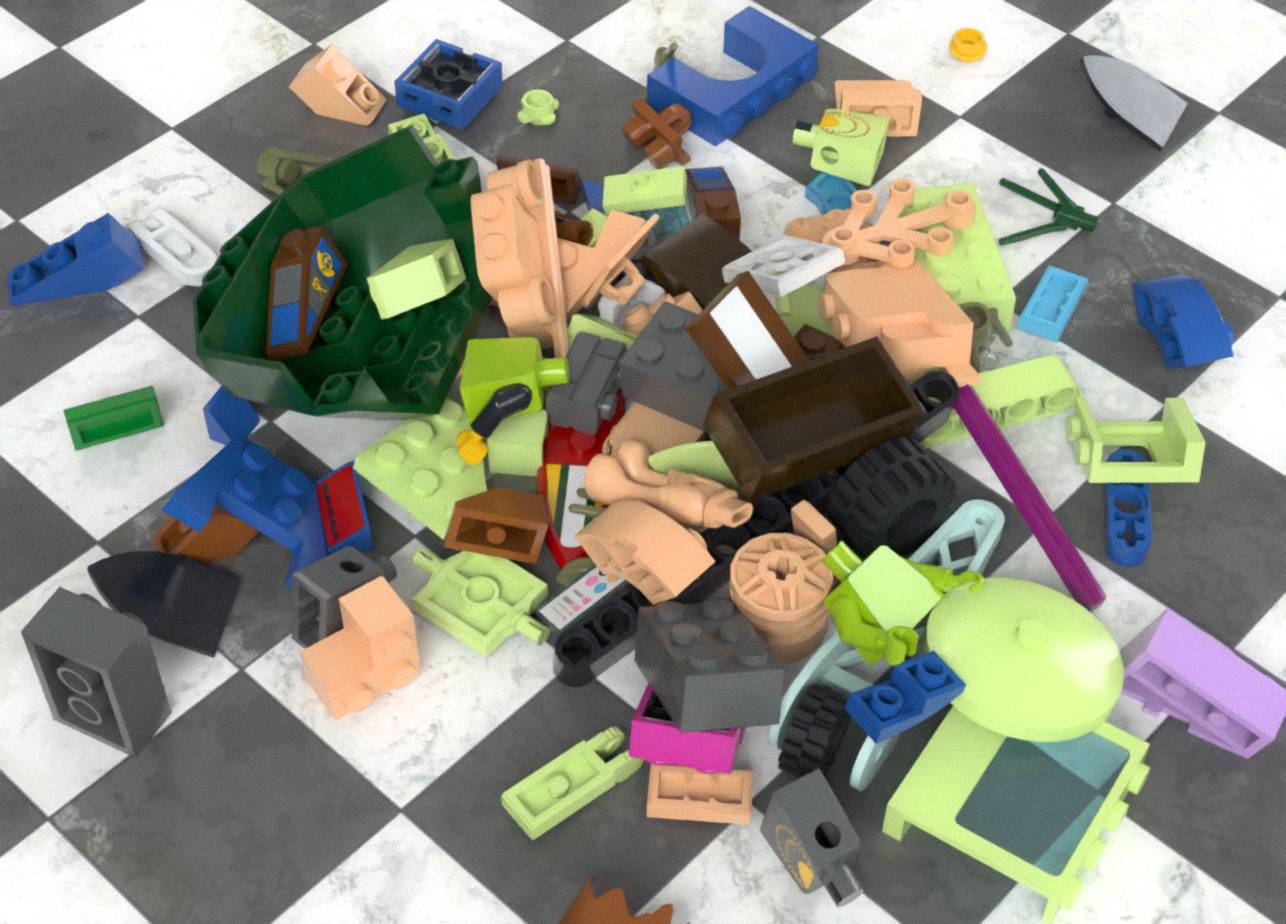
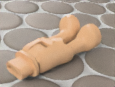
M635 439L625 441L621 445L616 458L604 453L597 454L592 458L586 470L584 483L586 493L592 500L608 506L617 501H635L639 499L663 512L676 522L692 526H704V528H718L722 525L735 528L749 520L752 515L753 506L751 503L740 500L736 491L726 488L717 481L698 476L692 472L688 474L684 471L670 469L667 475L654 471L648 463L649 456L652 455L650 448L643 442Z

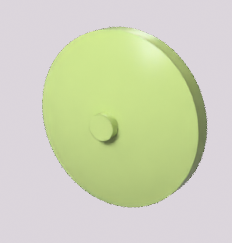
M1000 577L984 578L985 584L980 591L971 593L969 587L976 582H967L960 588L955 587L951 589L933 607L923 632L922 655L935 651L966 684L964 692L950 703L976 723L994 732L1021 740L1060 742L1075 739L1092 732L1113 711L1124 683V665L1120 651L1104 625L1091 612L1068 596L1049 587L1025 580Z

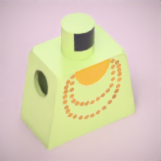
M832 108L827 109L820 125L797 121L792 144L813 149L810 163L813 169L862 185L871 186L884 153L891 117Z

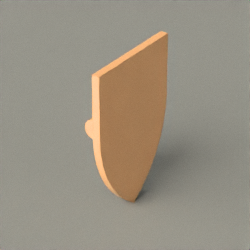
M656 213L606 264L583 300L582 306L586 310L593 308L602 295L625 305L645 284V279L639 274V270L630 260L660 217ZM623 271L628 275L627 286H620L615 289L612 284Z

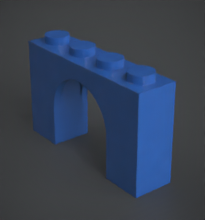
M748 6L725 22L723 53L751 68L756 74L741 80H718L705 76L673 57L647 75V104L659 113L673 104L683 105L691 113L692 122L688 130L716 147L727 138L736 135L741 128L752 120L761 117L766 110L777 102L786 99L799 86L812 80L818 70L819 44L757 9Z

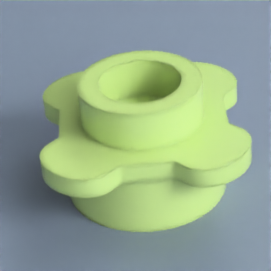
M545 90L529 91L521 99L522 110L517 114L518 120L522 123H531L533 125H550L556 120L554 110L559 107V102Z

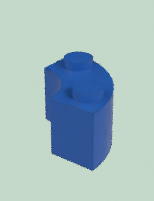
M1177 273L1132 283L1139 325L1147 328L1156 338L1166 367H1190L1234 356L1232 350L1234 341L1233 329L1228 321H1223L1215 302L1205 290L1200 280Z

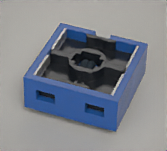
M435 39L394 81L397 106L417 114L425 113L428 118L463 130L503 87L502 62L477 53L472 55L463 53V48Z

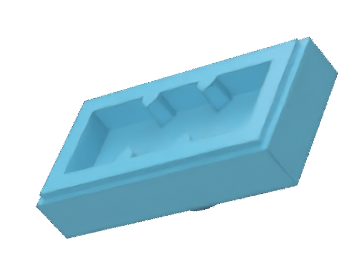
M1049 265L1019 317L1017 329L1058 343L1087 288L1088 278Z

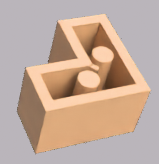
M383 576L340 597L339 603L344 628L300 651L306 681L335 721L350 712L354 713L364 709L372 700L392 689L404 687L415 676L421 674L414 615Z

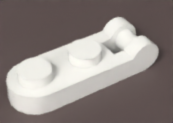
M161 207L150 211L147 214V219L141 222L135 220L124 226L140 241L141 248L185 285L202 286L203 277L212 269L217 260L216 254L210 247Z

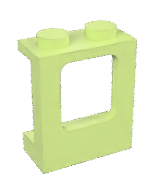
M1076 398L1074 415H1068L1066 420V437L1068 442H1073L1076 464L1082 465L1089 483L1199 482L1206 442L1184 398H1165L1162 421H1094L1085 398ZM1103 446H1142L1148 450L1153 462H1101Z

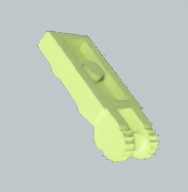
M610 727L587 742L585 740L581 741L503 792V795H501L502 806L533 841L615 786V783H621L629 778L631 774L638 771L642 763H644V759L629 757V750H626L623 754L621 753L608 763H605L603 760L618 750L625 741V734L618 727Z

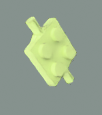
M424 547L419 549L420 553L417 551L413 556L412 564L431 575L428 583L412 598L413 610L487 658L507 637L515 632H520L539 646L543 644V640L546 641L549 637L551 629L531 617V613L549 596L548 584L510 560L467 551H461L446 560H442Z

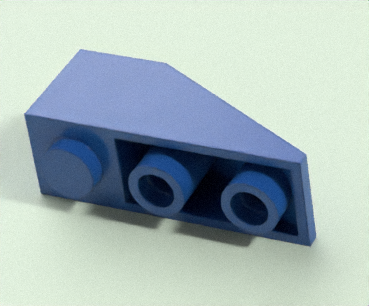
M107 213L95 221L86 223L77 232L60 242L53 243L44 252L26 263L17 265L11 272L7 273L9 303L16 306L111 290L144 270L140 241L112 215Z

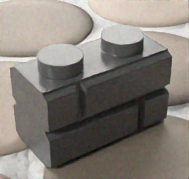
M582 331L579 334L577 333L565 356L569 364L570 383L550 386L546 393V412L548 413V422L550 424L564 428L571 426L575 431L594 436L595 433L597 434L603 420H612L618 402L616 393L619 388L621 389L619 362L628 351L625 343L608 338L601 340L600 336Z

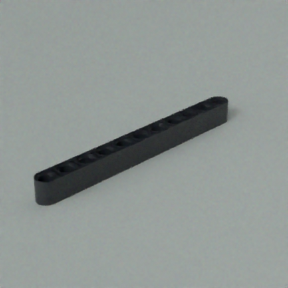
M931 371L909 385L926 411L911 436L918 443L942 427L950 417L959 395V386L956 380L948 373ZM928 397L936 398L941 403L933 402ZM853 463L837 468L835 471L842 476ZM824 473L749 502L753 506L751 517L735 528L722 525L718 528L706 529L700 535L706 542L708 553L716 562L699 576L700 579L693 581L676 597L666 601H675L681 604H697L730 580V565L736 553H722L716 548L717 546L727 545L737 552L750 539L768 533L794 534L791 508L800 502L794 501L789 495H801L806 499V502L808 501L822 514L827 510L830 494L837 486L836 483L841 476L834 477ZM753 520H765L768 523H770L772 527H759L753 522ZM630 583L557 637L553 656V672L557 680L566 686L581 687L591 682L635 650L639 607H647L641 601L647 597L639 589ZM609 624H616L621 626L626 632L614 636L605 632L603 627ZM577 651L584 654L587 660L583 663L574 664L566 660L564 655Z

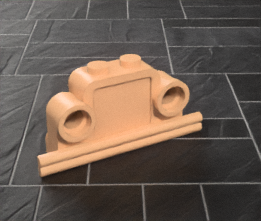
M541 158L533 161L528 159L518 162L515 166L488 173V191L471 196L477 272L483 288L499 304L509 338L534 337L539 340L541 350L554 347L555 358L565 357L570 346L550 167Z
M915 258L914 263L906 268H896L888 262L879 260L843 265L837 268L835 272L827 275L825 294L818 296V312L820 318L825 320L833 330L836 339L840 340L845 347L877 336L907 382H913L926 374V369L938 367L943 372L951 375L958 383L959 388L966 384L975 386L980 382V375L970 365L974 323Z

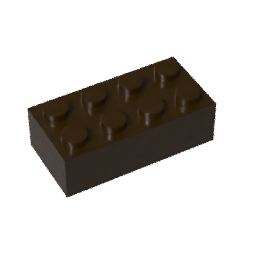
M876 336L715 394L703 426L748 502L853 463L862 457L864 453L878 447L883 442L888 440L892 442L900 437L911 438L926 411Z

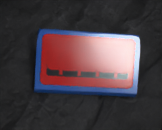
M355 461L342 465L316 482L327 556L345 547H354L359 552L373 550L357 471L353 469Z

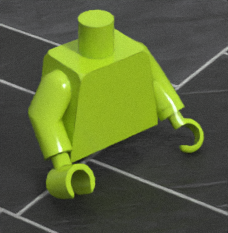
M842 540L821 560L841 582L824 599V606L833 617L841 641L854 646L870 667L883 656L890 665H899L905 660L906 654L908 656L916 654L919 637L913 628L945 595L943 592L947 593L952 587L960 588L967 582L975 581L976 583L969 587V591L976 593L985 584L984 577L979 572L965 571L958 575H953L951 568L918 564L898 556L887 546H879L868 558L862 561Z

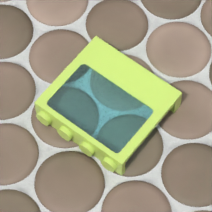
M952 706L888 802L882 832L901 841L911 824L1048 898L1041 920L1052 924L1061 907L1071 911L1084 886V882L1078 879L1084 867L1094 871L1107 846V843L1101 840L1105 831L1109 829L1116 833L1129 808V804L1123 802L1129 791L1138 795L1151 770V767L1143 764L1150 744L1106 721L1092 732L1071 740L1060 742L1021 740L994 732L971 720Z

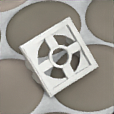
M783 235L725 265L722 268L724 282L730 283L739 273L749 271L775 309V296L783 297L805 284L806 286H811L816 283L818 289H824L826 287L827 275L832 273L833 269L844 264L845 258L843 249ZM789 270V271H787V272L781 274L780 276L771 275V274H773V273H775V272H782V271Z

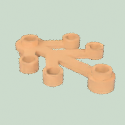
M895 179L889 185V201L876 225L861 229L866 218L876 212L877 197L872 191L859 190L851 196V212L844 225L828 231L823 236L822 243L843 249L845 263L842 265L853 264L858 261L860 256L888 262L896 268H906L914 263L915 248L928 250L936 256L948 255L953 250L954 234L951 230L939 227L930 230L928 234L914 230L940 222L952 229H966L975 222L976 203L969 193L954 191L948 194L942 205L900 217L906 205L914 200L915 185L909 179ZM885 240L892 243L888 247L875 242Z

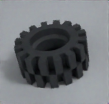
M814 683L807 688L806 694H803L800 699L799 707L795 709L792 715V723L788 725L786 730L787 736L782 742V752L778 758V768L801 778L819 768L824 777H826L829 766H832L835 760L836 751L838 752L841 746V739L846 733V724L850 720L851 715L844 709L848 697Z

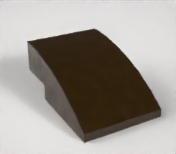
M702 214L643 254L640 258L666 294L675 297L690 291L703 310L729 284L724 282L722 268L752 251L720 224Z

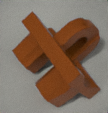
M641 98L631 105L636 116L621 129L627 141L635 149H638L650 138L654 140L642 150L646 158L656 169H661L672 160H675L681 166H684L691 160L690 155L681 148L683 142L681 136L687 132L692 122L691 113L687 108L677 103L657 114Z

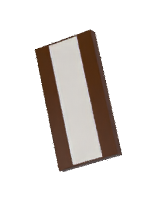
M749 271L739 273L685 327L727 389L809 361Z

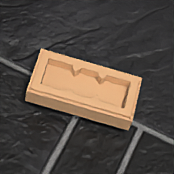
M802 500L791 508L794 535L810 540L821 548L826 555L837 546L836 528L808 501ZM833 574V586H834L836 583L839 582V580H838L837 577Z
M650 764L646 817L750 825L753 770L732 769L731 774L721 772L705 774L687 766Z

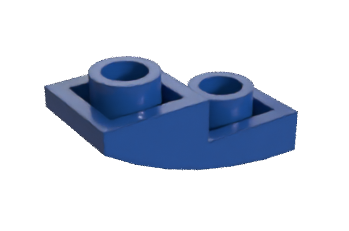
M935 651L904 661L899 665H894L889 680L849 694L844 709L877 744L908 730L945 707L964 692L966 684Z

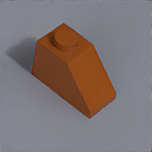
M497 487L456 501L443 541L444 547L536 564L549 526L544 496Z
M214 504L209 522L199 532L171 516L153 535V541L157 552L175 554L207 564L236 556L255 537L258 530Z

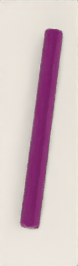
M966 384L960 387L959 395L954 405L957 414L1074 600L1089 612L1097 609L1105 601V593L973 386Z

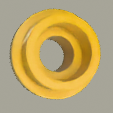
M963 28L958 30L954 37L951 38L949 51L962 62H973L985 56L987 43L980 31L973 28Z

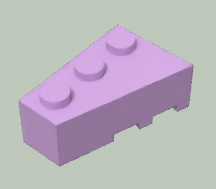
M1167 608L1120 650L1124 665V683L1121 693L1144 703L1145 706L1142 712L1156 718L1160 711L1190 724L1187 732L1246 759L1275 739L1286 715V690L1271 677L1252 667L1235 655L1232 650L1219 644L1196 628L1189 620L1179 616L1171 609Z

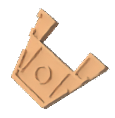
M611 210L594 248L557 238L567 324L571 321L573 315H576L583 307V300L606 264L647 222L646 219ZM493 298L490 305L499 307V304Z

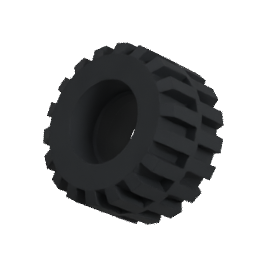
M900 437L892 442L888 440L881 443L878 447L870 449L849 467L836 483L837 486L830 494L827 512L830 514V520L864 559L868 558L879 546H887L898 556H904L925 542L941 526L950 513V508L955 503L957 486L954 479L916 439Z

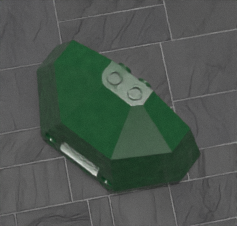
M410 125L301 175L238 233L224 243L220 249L221 254L212 269L203 277V284L193 299L196 355L228 395L315 417L407 420L439 415L465 359L468 340L474 339L493 299L483 288L476 265L471 196L482 192L478 163L474 156L459 160L447 159L438 164L414 126ZM322 226L348 265L307 354L270 361L266 356L271 263L281 245L282 238L287 233L295 229L305 230ZM453 238L467 279L446 296L390 318L381 319L376 303L370 295L367 277L411 245Z

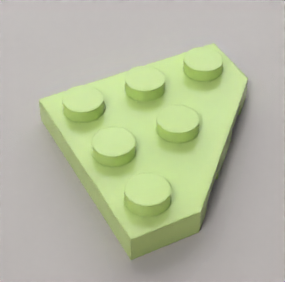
M447 396L439 415L407 419L358 454L353 466L354 470L443 540L455 502L487 491L483 459L478 464L471 466L458 455L457 436L463 430H472L469 425L465 408L449 396Z

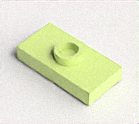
M684 166L604 177L603 208L605 215H609L611 210L630 213L686 205L687 175Z

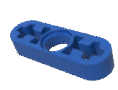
M1122 449L1113 452L1108 457L1107 462H1147V460L1138 452ZM1103 483L1106 554L1113 562L1121 566H1137L1146 559L1152 541L1149 483ZM1129 501L1135 504L1139 511L1136 513H1125L1120 511L1115 503ZM1125 530H1132L1130 534L1131 546H1127L1125 539H1122Z

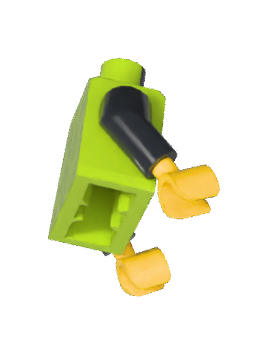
M534 337L468 340L460 391L472 430H463L457 436L458 455L471 466L478 464L488 451V445L481 440L482 438H489L500 423L507 418L541 410L544 403L545 386L570 383L567 357L543 359L539 340Z

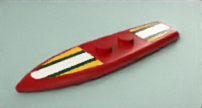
M620 388L616 393L618 402L612 420H603L597 434L595 433L594 436L575 431L571 426L564 428L548 422L549 433L548 437L544 439L543 466L539 467L537 471L536 492L537 495L544 496L549 522L545 541L560 570L574 559L581 557L589 558V555L574 535L595 519V517L571 513L568 509L569 505L579 504L606 509L609 507L608 505L579 497L576 491L579 488L585 489V474L589 463L597 454H603L602 448L606 438L611 433L613 426L617 425L626 413L625 398L622 397V389Z

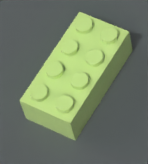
M974 183L915 188L913 202L906 205L900 217L942 205L948 194L954 191L967 192L975 201V222L966 229H952L940 222L914 230L927 234L930 230L939 227L951 230L954 234L953 250L951 253L944 256H936L928 250L915 248L914 258L959 307L969 302H978L984 304L988 309L996 308L998 310V319L1009 334L1016 296ZM991 326L990 336H998Z

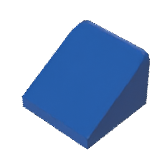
M222 386L203 407L209 438L224 445H227L238 434L247 439L260 422L257 412L248 400L229 396Z

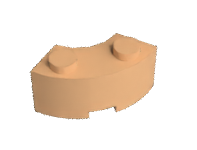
M639 499L635 501L622 500L614 502L574 535L603 575L614 574L627 580L639 589L653 605L676 597L716 562L708 553L706 542L698 532L693 529L683 528L663 512Z

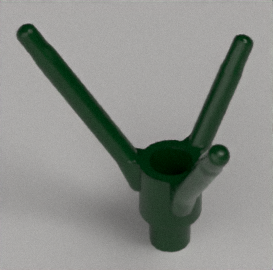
M1040 168L1037 173L1059 200L1058 203L1005 178L999 180L1001 186L1054 212L1052 223L999 238L998 243L1001 246L1051 232L1066 231L1067 228L1076 231L1079 227L1093 232L1097 225L1098 217L1084 212V207L1076 205L1044 168Z

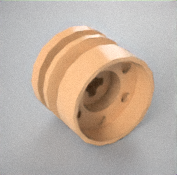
M768 533L750 539L737 550L730 565V594L728 601L734 602L780 663H792L808 657L821 645L824 639L829 618V611L824 606V599L831 593L833 573L821 562L826 556L824 551L810 540L790 533Z

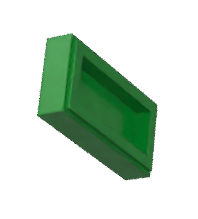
M153 385L63 410L75 451L164 426Z

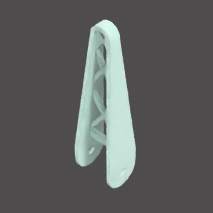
M970 500L965 502L908 560L918 564L934 565L939 559L940 567L951 568L953 575L965 571H976L982 575L1001 538L1005 522L1002 510L997 505L986 500ZM973 536L976 555L951 562L948 546L952 542ZM925 627L914 630L919 637L918 643L922 642ZM838 632L811 657L787 690L781 702L779 724L771 725L768 735L770 745L781 749L782 742L787 736L786 730L788 725H791L793 720L792 715L795 709L799 707L803 694H806L807 688L813 683L829 690L832 688L848 697L851 693L873 686V684L846 671L850 665L864 661V659L854 646L841 641ZM922 649L919 652L918 656L922 655ZM900 734L877 744L867 736L851 773L850 786L860 792L867 788L892 752Z

